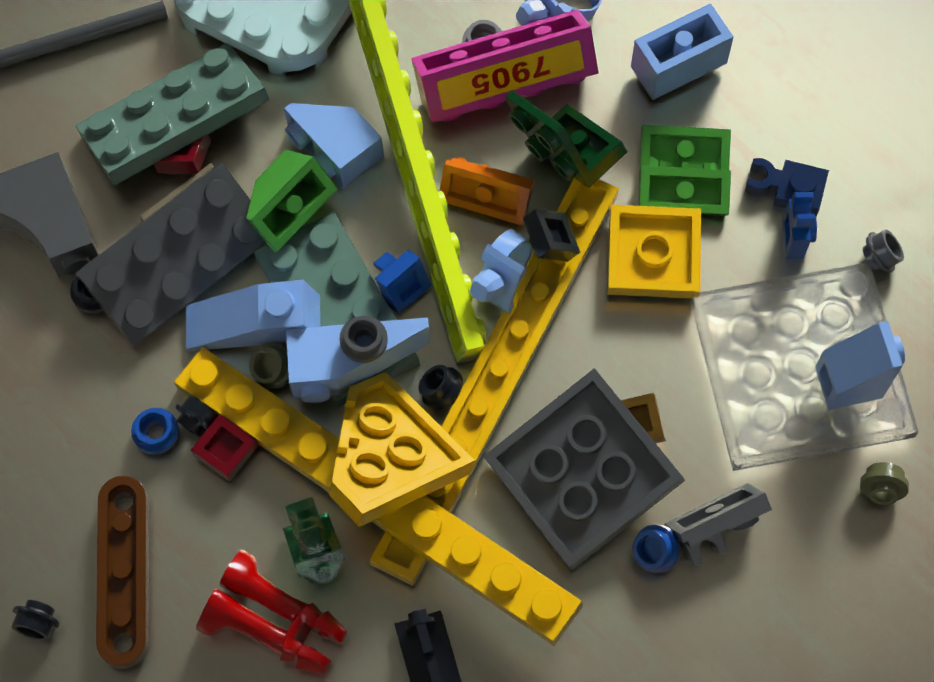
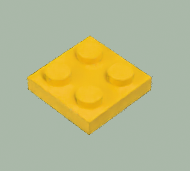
M611 205L607 295L699 299L701 292V209Z

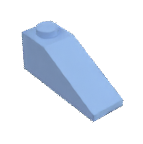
M304 280L257 284L186 305V350L190 352L200 351L202 347L212 350L264 345L270 342L287 343L286 329L321 327L320 294Z
M428 317L380 321L387 331V348L378 359L368 363L352 361L343 353L339 337L344 325L286 329L289 385L293 398H301L302 401L309 403L326 401L330 396L343 394L349 390L350 386L371 378L430 344ZM362 335L356 339L355 343L360 347H366L372 343L373 339L368 335Z

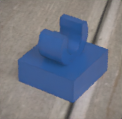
M409 249L397 259L386 252L373 263L381 271L375 277L378 287L388 306L397 314H400L432 286L421 259Z

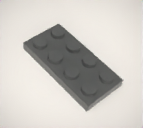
M220 162L74 274L128 342L135 346L266 242L246 219L251 201L224 164Z

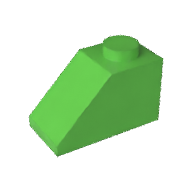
M285 150L255 180L246 219L271 250L278 252L329 199L337 188L313 156Z

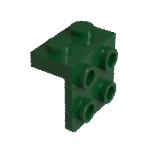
M512 90L505 96L512 110L508 113L510 120L528 137L524 142L528 150L542 162L546 158L549 159L556 171L567 181L575 178L587 188H590L627 153L621 140L568 104H565L553 117H550Z

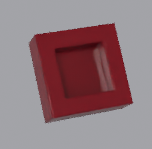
M209 135L201 137L154 163L157 172L197 174L202 167L211 143Z
M219 414L192 447L191 452L194 457L230 482L258 448L259 444L254 437Z

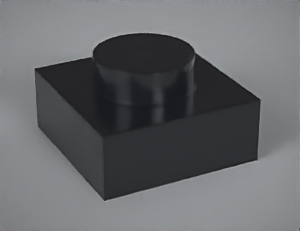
M534 209L523 218L529 234L530 244L538 258L568 262L581 253L565 213Z

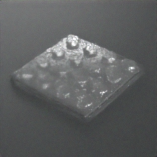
M868 262L700 292V295H692L690 302L733 471L915 438L919 430L901 369L882 399L828 410L815 369L823 350L877 323L886 321L872 269Z

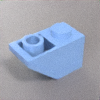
M290 103L284 108L288 125L285 128V132L288 138L298 149L301 150L305 147L313 155L330 179L333 177L343 189L384 158L382 137L354 107Z
M888 321L877 323L823 350L815 369L828 410L878 400L885 396L905 362L902 341L898 336H893Z

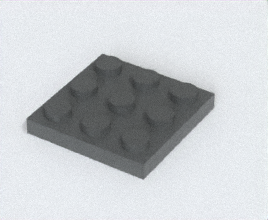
M595 368L483 456L571 570L580 565L685 481L683 476Z

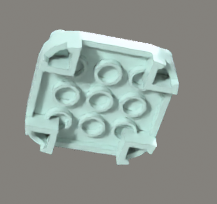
M174 0L184 27L195 36L202 31L266 63L269 73L285 77V72L301 71L312 65L318 69L328 59L327 48L351 14L348 0Z

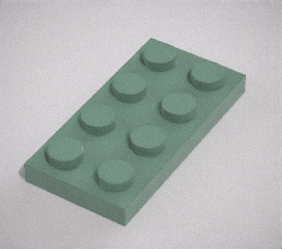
M224 44L219 48L210 50L204 56L184 67L171 71L167 76L147 87L131 93L128 97L110 107L92 114L89 118L75 126L81 138L115 186L270 99L263 84L230 45Z
M335 212L300 228L278 252L272 251L268 245L254 251L256 260L269 283L304 280L320 294L321 326L345 325L350 319L357 316H370L379 321L397 320ZM416 352L376 375L386 372L394 379L419 366V358ZM348 391L341 395H332L338 407L346 403Z

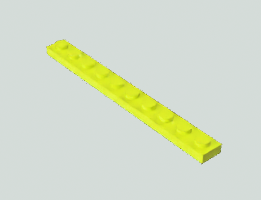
M348 0L456 364L474 361L486 342V330L482 319L475 317L471 303L473 296L470 293L472 283L467 274H462L458 260L460 258L459 240L454 232L450 233L446 221L448 215L447 201L444 193L437 191L433 178L435 175L434 158L429 150L425 151L421 138L423 134L422 119L419 111L412 109L409 99L411 93L410 79L408 73L400 69L397 59L399 53L397 36L394 31H389L385 20L387 15L386 0Z

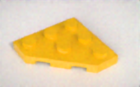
M384 372L349 387L329 496L358 527H361L471 474L475 460L394 379Z

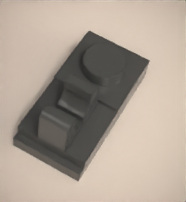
M747 483L664 525L675 533L687 559L699 566L703 564L699 553L702 541H710L713 550L721 555L727 551V546L721 532L727 529L743 530L749 528L759 521L758 516L771 511L772 508L766 493Z

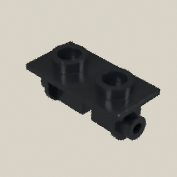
M419 609L409 613L408 620L394 623L410 682H462L441 610L428 614L426 609Z

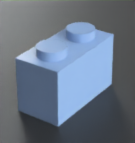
M710 3L634 41L631 68L651 99L654 100L727 64L734 36Z

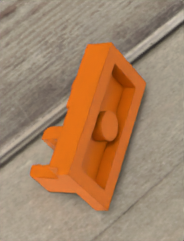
M453 157L452 160H446L444 163L439 191L444 193L447 204L523 226V218L528 214L535 180L496 168H490L486 164H474L466 161V158Z

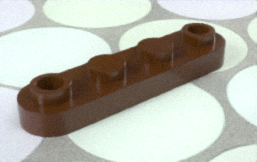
M117 476L110 479L102 486L98 495L96 646L98 653L106 663L117 669H128L139 664L146 656L149 647V499L141 483L129 476ZM132 498L133 504L129 509L124 511L118 510L117 506L120 500ZM125 637L132 638V646L128 651H117L116 647L120 639Z

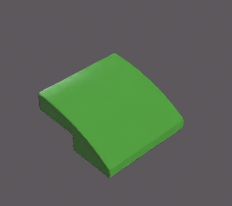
M642 125L639 206L701 209V214L728 216L731 170H729L731 129Z

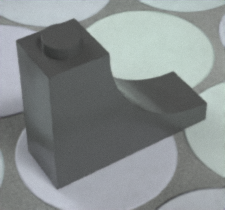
M58 152L0 173V229L22 236L36 245L47 256L58 277L66 274L75 275L74 273L99 255L69 174Z

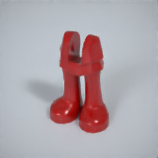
M241 549L225 570L220 580V587L231 593L251 599L291 622L288 631L251 611L217 588L208 599L197 622L196 630L208 636H213L223 629L237 631L280 655L281 661L295 663V668L298 670L324 674L332 664V661L316 649L308 647L303 643L310 631L323 639L342 645L347 635V630L329 611L322 613L314 603L307 604L266 580L257 571V559L252 554Z

